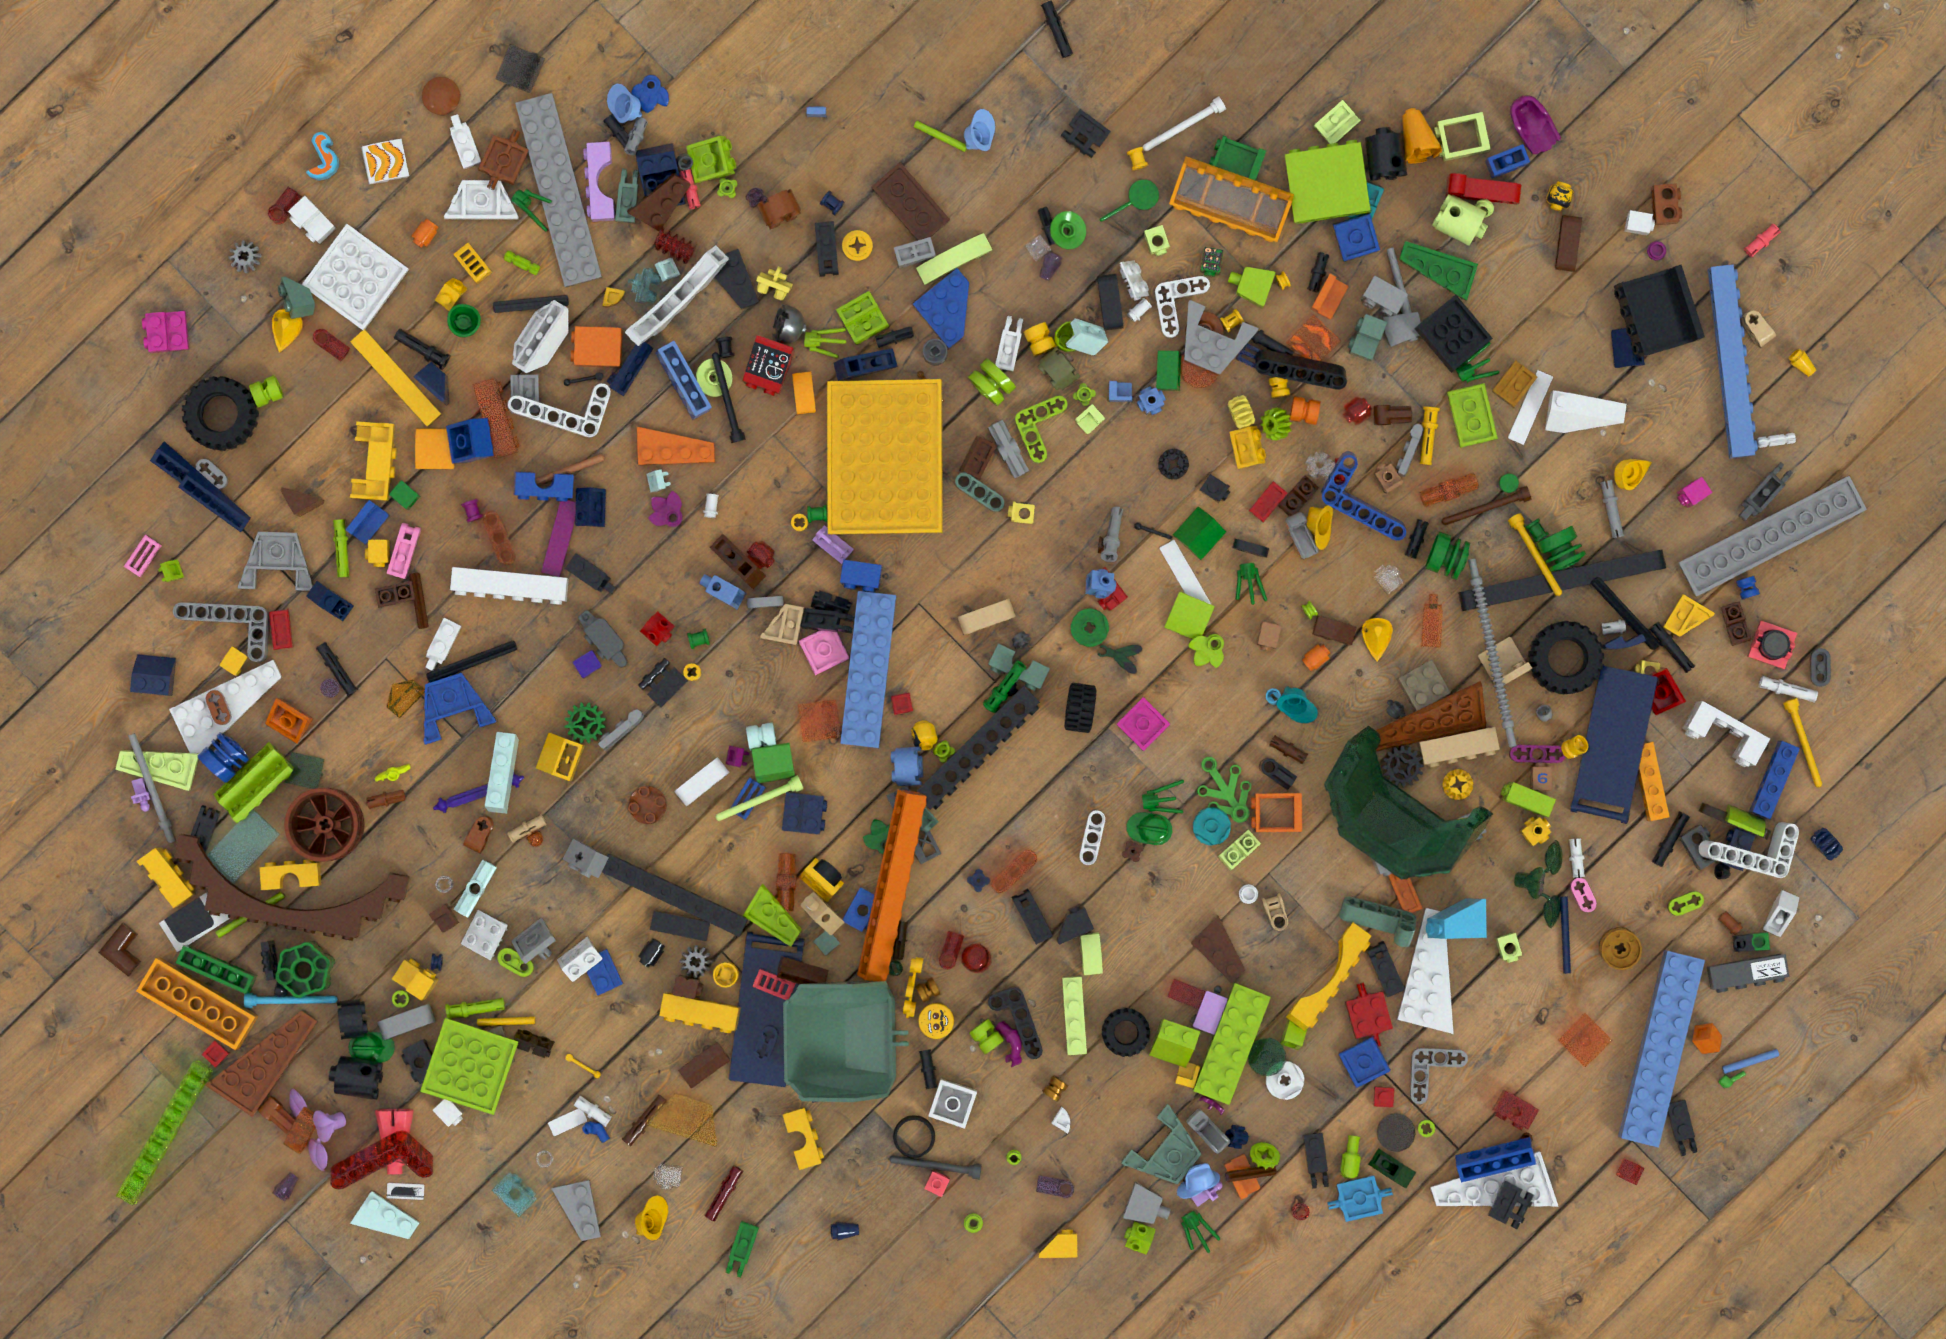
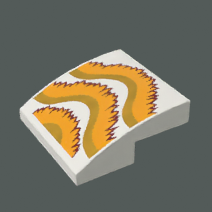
M402 139L361 147L369 184L409 177Z

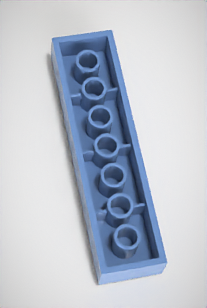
M858 591L840 744L879 748L896 595Z

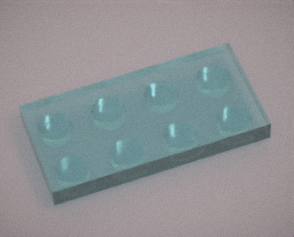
M252 809L244 820L239 821L207 856L215 867L234 884L279 837L280 833Z

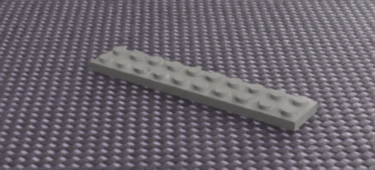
M550 93L516 102L517 112L527 149H529L528 152L540 196L552 200V203L542 201L564 286L566 288L602 278L553 94Z
M1847 476L1678 562V565L1694 596L1697 597L1867 509L1850 476Z

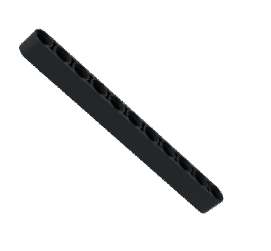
M1663 549L1552 572V575L1561 590L1590 585L1596 577H1600L1603 581H1609L1665 569L1666 563ZM1544 575L1486 586L1482 589L1485 592L1483 596L1486 597V606L1553 592ZM1467 590L1458 593L1462 611L1478 608L1476 607L1478 603L1475 602L1476 597L1473 596L1475 591Z

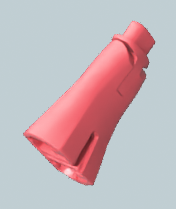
M413 1109L375 1110L384 1166H387V1174H403L402 1166H405L404 1162L408 1152Z

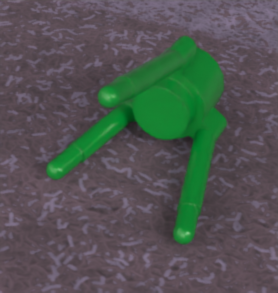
M528 189L524 192L522 190L516 191L511 202L521 208L537 225L547 232L548 229L528 207L532 201L530 197L547 203H552V200L532 193Z
M1490 342L1456 368L1462 382L1466 380L1468 383L1475 379L1500 373L1497 370L1472 376L1475 374V369L1490 362V358L1473 366L1469 363L1491 344Z
M1255 563L1239 565L1240 570H1237L1236 600L1240 598L1243 577V580H1248L1251 604H1255L1252 579L1255 578L1264 601H1267L1258 568H1255Z
M1179 780L1160 788L1149 790L1147 794H1142L1144 810L1149 809V812L1183 813V810L1155 807L1159 806V802L1174 801L1176 797L1158 798V794H1154L1184 783V780Z
M1195 1210L1181 1217L1183 1220L1181 1224L1184 1228L1191 1250H1194L1189 1229H1194L1206 1252L1210 1253V1249L1197 1227L1200 1225L1199 1221L1218 1241L1220 1237L1206 1223L1200 1213L1196 1214Z

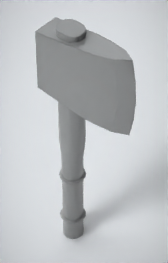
M1394 247L1386 249L1396 287L1406 292ZM1408 296L1401 306L1402 314L1383 317V320L1387 322L1385 333L1391 347L1406 341L1413 342L1419 340L1418 337L1420 335L1414 328L1421 321L1418 312H1411Z

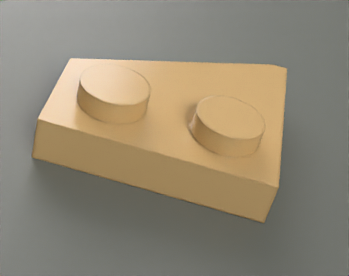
M784 604L760 638L797 645L804 607Z

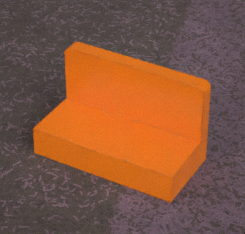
M1329 274L1311 307V310L1328 319H1332L1348 289V285L1337 280V277Z
M1244 1154L1223 1163L1227 1172L1251 1168ZM1256 1178L1232 1182L1241 1200L1248 1197V1194L1260 1189Z

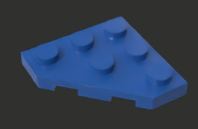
M958 268L913 303V306L946 344L948 349L964 337L969 282Z

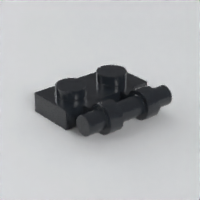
M1079 109L1069 123V126L1074 131L1070 134L1064 130L1061 136L1066 139L1069 145L1073 144L1077 147L1080 153L1092 158L1096 153L1090 148L1092 144L1100 148L1111 131ZM1079 133L1088 139L1085 144L1076 138Z
M666 658L660 663L658 662L655 668L648 675L646 674L638 684L642 690L648 685L652 688L647 695L660 708L688 682L675 667L670 672L665 669L670 664ZM662 673L665 677L656 684L653 680Z
M1504 1180L1488 1216L1504 1224L1507 1223L1510 1217L1514 1219L1511 1227L1518 1229L1520 1223H1523L1525 1219L1524 1215L1528 1207L1530 1208L1532 1205L1531 1200L1534 1194L1527 1192L1525 1197L1522 1198L1520 1194L1523 1189ZM1516 1202H1519L1521 1205L1517 1214L1512 1211Z

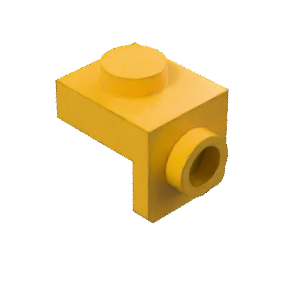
M451 278L444 284L435 301L450 311L456 305L461 295L467 291V287L460 280Z

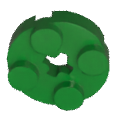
M1091 608L1078 612L1071 623L1073 638L1080 645L1086 647H1094L1101 644L1109 632L1107 618L1100 611ZM1088 622L1091 625H1095V629L1092 630L1093 633L1084 630Z

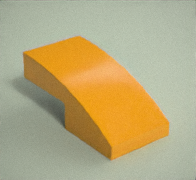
M812 373L792 374L797 415L815 413Z

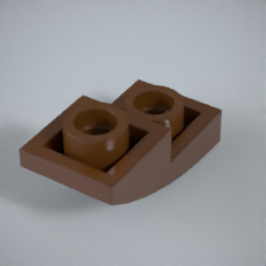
M1304 475L1279 503L1278 507L1288 516H1292L1302 508L1319 487Z
M412 581L375 589L378 608L416 600Z
M1740 601L1722 606L1721 610L1732 646L1751 641Z
M1317 616L1312 634L1326 640H1334L1350 646L1353 644L1357 627L1330 618Z

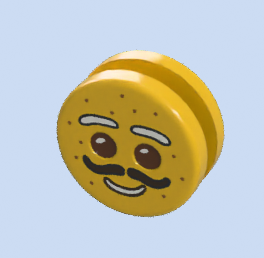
M931 1003L920 1012L918 1019L919 1028L925 1036L932 1039H941L947 1036L953 1028V1013L944 1004Z

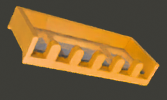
M1186 156L1169 204L1177 210L1184 209L1190 211L1194 216L1207 217L1214 223L1221 222L1227 224L1231 229L1238 228L1244 230L1248 235L1261 236L1268 242H1278L1294 194Z

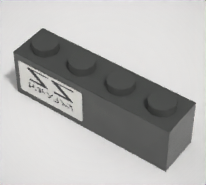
M1783 953L1707 966L1710 989L1716 990L1717 993L1728 991V987L1735 986V989L1747 988V984L1754 983V986L1765 985L1766 981L1773 980V983L1785 981L1786 977H1790L1786 954Z

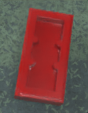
M1273 481L1250 508L1249 512L1264 523L1288 493Z
M289 610L270 611L269 618L273 650L293 648Z

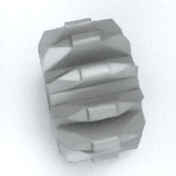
M244 240L241 242V247L238 243H235L234 245L237 249H230V252L234 255L228 257L229 260L233 261L231 266L233 268L237 266L238 272H241L243 269L244 273H248L249 267L255 271L254 263L257 265L261 264L256 260V258L262 257L261 254L257 253L259 247L253 248V242H249L247 245ZM243 253L249 254L247 261L241 259L243 258Z
M698 945L694 946V952L691 947H688L689 955L682 952L681 955L686 960L680 959L679 962L686 963L685 966L681 967V970L683 971L688 968L687 976L694 971L693 977L697 978V971H699L703 977L705 973L702 969L710 971V968L705 964H712V960H706L711 954L703 955L705 947L700 952H698ZM692 957L700 958L699 967L696 964H691V961H693Z

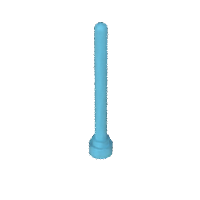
M253 993L244 994V1008H253L257 1004L336 1003L338 999L336 996H304L296 998L294 996L253 995Z

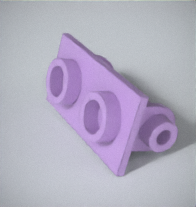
M825 525L813 538L816 544L841 564H843V559L846 560L854 550L837 535H828V528Z

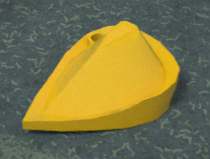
M284 309L275 312L272 318V330L279 353L286 349L303 329L302 317L291 319L289 312H286Z
M1627 459L1618 463L1614 472L1618 488L1624 490L1634 489L1641 482L1652 462L1641 459Z
M1373 618L1365 621L1361 630L1363 641L1376 662L1385 652L1393 632L1392 624L1382 618Z

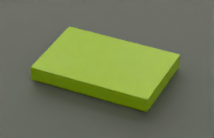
M1485 383L1447 392L1460 448L1498 439Z

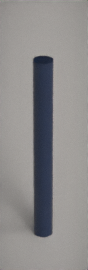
M1568 896L1560 897L1563 974L1571 973Z

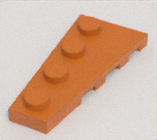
M637 427L638 465L715 463V446L712 442Z

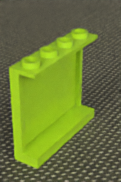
M1357 140L1346 141L1345 145L1338 146V143L1327 144L1326 148L1319 149V146L1308 147V151L1300 152V149L1289 150V154H1285L1290 193L1294 194L1292 210L1295 224L1372 212L1361 142L1357 143Z

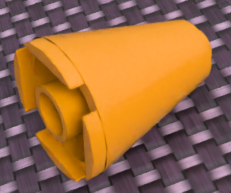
M1416 108L1406 110L1402 116L1406 161L1409 164L1426 162L1429 156L1435 158L1442 152L1441 145L1421 111L1416 110Z

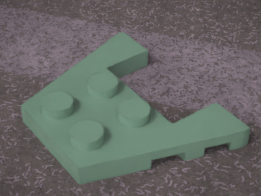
M1166 1104L1157 1118L1172 1129V1131L1148 1161L1131 1149L1121 1164L1178 1185L1201 1156V1153L1170 1105Z

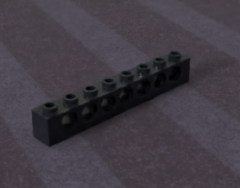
M1025 686L916 791L927 796L926 806L930 810L932 808L936 810L943 803L941 799L946 794L951 796L958 789L955 785L960 780L964 783L971 776L969 772L974 767L978 769L985 762L983 758L987 754L991 756L998 749L996 745L1001 740L1005 743L1012 736L1010 731L1014 727L1019 729L1026 722L1024 718L1028 714L1032 716L1040 708L1038 706L1040 702ZM1019 703L1025 706V712L1021 715L1014 712V706ZM1003 717L1010 718L1011 726L1003 728L1000 720ZM990 730H994L998 734L997 740L993 742L989 741L986 737ZM975 744L983 745L984 752L981 755H976L973 752ZM967 757L970 760L968 768L960 767L959 760L961 758ZM948 771L956 773L957 778L955 781L949 782L946 780L945 775ZM940 784L943 787V792L940 795H934L932 793L933 785Z
M612 854L607 855L609 858L602 873L738 937L741 936L748 921L744 916Z

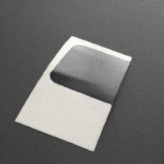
M207 893L159 923L177 952L182 949L183 945L191 944L230 919L228 914L220 913V916L210 915L209 911L204 910Z

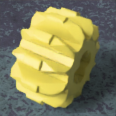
M1244 395L1229 400L1228 407L1235 425L1239 429L1249 427L1255 422L1250 404Z

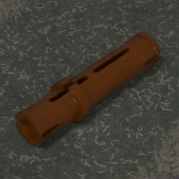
M658 1094L637 1122L632 1123V1128L622 1140L631 1147L641 1133H645L646 1127L668 1101Z

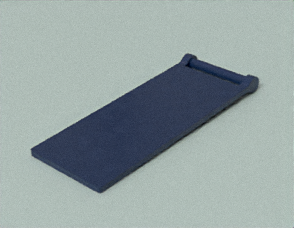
M1603 666V669L1600 670L1586 736L1588 750L1582 755L1570 809L1571 812L1577 813L1578 811L1619 820L1624 824L1628 823L1658 677ZM1581 798L1622 807L1624 810L1623 813L1582 805L1579 804Z
M747 931L738 1002L741 1010L737 1030H735L729 1080L786 1087L784 1082L783 1003L786 1000L752 986L760 968L777 975L781 956L802 962L804 938L796 939L791 947H798L797 953L753 948L751 947L752 942L789 945L776 937L757 935ZM763 976L760 985H764L767 976ZM773 978L770 979L769 984L767 986V988L771 989V986L774 982ZM777 982L774 991L778 992L782 982ZM788 984L784 985L781 994L785 995L787 988L789 986ZM795 984L791 996L795 993L799 984ZM765 1026H774L778 1030V1038L772 1054L768 1060L759 1061L754 1056V1050L760 1033ZM769 1029L768 1032H764L767 1035L765 1042H769L771 1037H775L772 1033L773 1030ZM765 1044L761 1050L758 1049L757 1051L762 1058L764 1055L768 1056L766 1052L767 1045Z

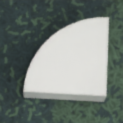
M1061 1106L1051 1123L1068 1134L1070 1117Z

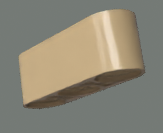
M1006 599L957 618L963 635H967L1012 619L1016 615L1010 599Z

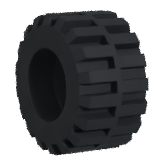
M1071 683L1064 722L1066 730L1083 733L1091 731L1097 692L1095 685Z
M1116 1009L1104 1020L1102 1026L1103 1041L1107 1048L1116 1055L1131 1057L1139 1054L1140 1051L1145 1049L1150 1039L1149 1024L1146 1018L1135 1009ZM1122 1021H1130L1137 1028V1037L1131 1043H1121L1115 1037V1028Z

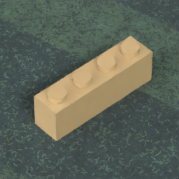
M1495 727L1418 742L1422 764H1427L1428 768L1439 766V762L1445 760L1447 764L1458 762L1457 758L1465 757V760L1477 758L1476 754L1484 753V756L1496 754L1495 750L1500 749Z

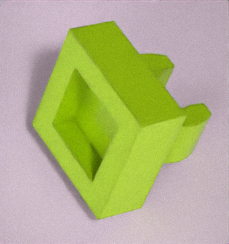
M178 559L160 564L161 567L158 571H163L165 577L161 579L162 581L170 582L184 577Z

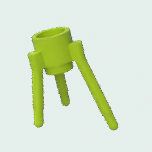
M846 328L806 332L804 346L810 347L809 351L838 358L837 354L817 348V346L820 347L821 342L845 344L846 340L821 338L820 334L844 332Z

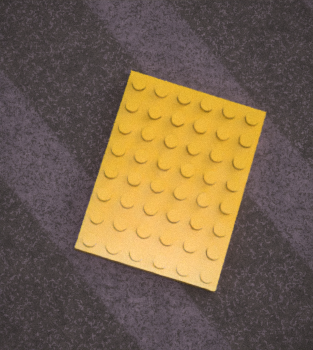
M942 379L827 381L828 535L943 533Z

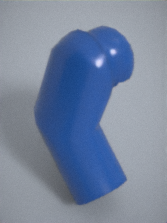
M590 1121L586 1122L582 1127L585 1134L597 1135L601 1143L610 1139L601 1123Z

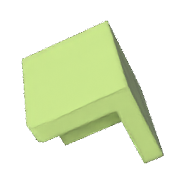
M1092 404L1075 419V422L1086 434H1089L1105 418Z

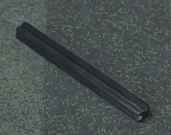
M1596 577L1591 582V585L1637 635H1644L1645 643L1650 649H1657L1660 642L1600 577Z
M516 642L504 643L428 672L426 677L431 683L517 650Z

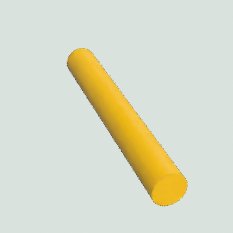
M535 1017L477 1019V1026L535 1024Z

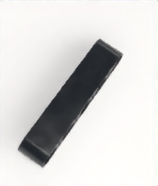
M1260 350L1255 354V367L1260 374L1336 390L1343 389L1347 384L1346 370L1340 365L1269 350Z

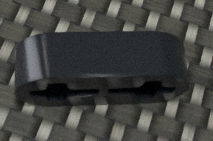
M1234 539L1233 549L1267 558L1269 548Z

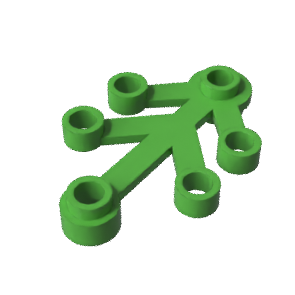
M1212 757L1204 758L1201 762L1202 769L1211 774L1221 791L1209 789L1207 786L1202 785L1197 789L1198 795L1227 800L1231 807L1221 806L1214 801L1210 802L1208 807L1214 803L1217 805V808L1231 815L1235 822H1245L1250 815L1246 802L1248 792L1252 788L1249 781L1241 782V795L1239 802H1237L1234 793L1238 775L1241 773L1240 766L1232 765L1229 772L1231 775L1227 786L1216 769V760ZM1207 761L1212 762L1211 768L1205 766ZM1233 767H1238L1239 772L1237 774L1232 773ZM1244 783L1249 784L1248 790H1243L1242 785ZM1200 788H1206L1207 792L1205 795L1200 794ZM1239 809L1244 812L1241 817H1238L1236 814Z

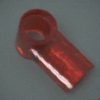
M288 186L277 202L268 209V216L271 221L279 225L286 222L289 215L288 211L300 201L302 196ZM275 211H282V216L280 218H273V214Z
M318 329L313 334V341L340 362L351 349L325 329ZM321 333L327 335V340L324 343H319L317 340L318 335Z
M948 931L939 958V964L943 969L950 970L955 967L964 939L963 935ZM951 956L953 964L951 966H944L942 963L943 957Z

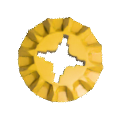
M851 231L843 239L842 249L850 260H864L872 252V240L863 231ZM856 238H858L860 244L866 245L860 247L859 254H857L855 248L849 247L855 244Z
M1452 770L1443 779V790L1451 799L1462 800L1472 792L1473 779L1464 770ZM1455 776L1457 777L1459 782L1466 781V783L1461 786V793L1458 790V788H1450V786L1456 783Z

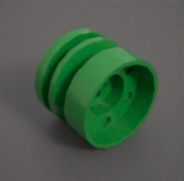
M1573 526L1536 543L1541 554L1551 553L1552 556L1545 560L1546 564L1554 560L1555 565L1549 567L1551 572L1563 570L1587 555L1585 550L1578 554L1575 552L1576 549L1582 547V544L1572 546L1571 542L1578 537Z
M1439 531L1430 550L1425 569L1438 573L1440 568L1444 566V576L1447 577L1452 569L1451 579L1457 580L1468 560L1470 542L1465 541L1462 548H1459L1461 539L1458 538L1454 545H1450L1451 535Z

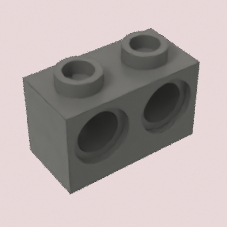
M1697 825L1679 836L1680 841L1698 870H1702L1716 861L1712 859L1704 860L1699 853L1700 843L1705 840L1710 841L1708 837L1711 836L1705 826L1702 828L1701 825ZM1694 833H1698L1701 837L1697 844L1692 841Z

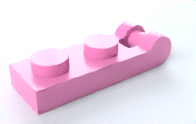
M406 523L401 524L386 574L406 579L421 533L420 527L415 526L413 528ZM405 535H412L411 540L404 539Z

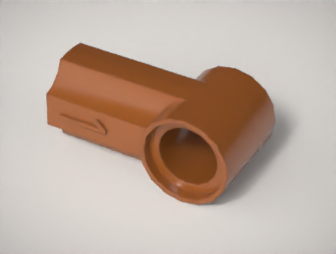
M270 1096L258 1111L264 1118L272 1121L287 1134L298 1121L283 1108L284 1106L280 1101Z

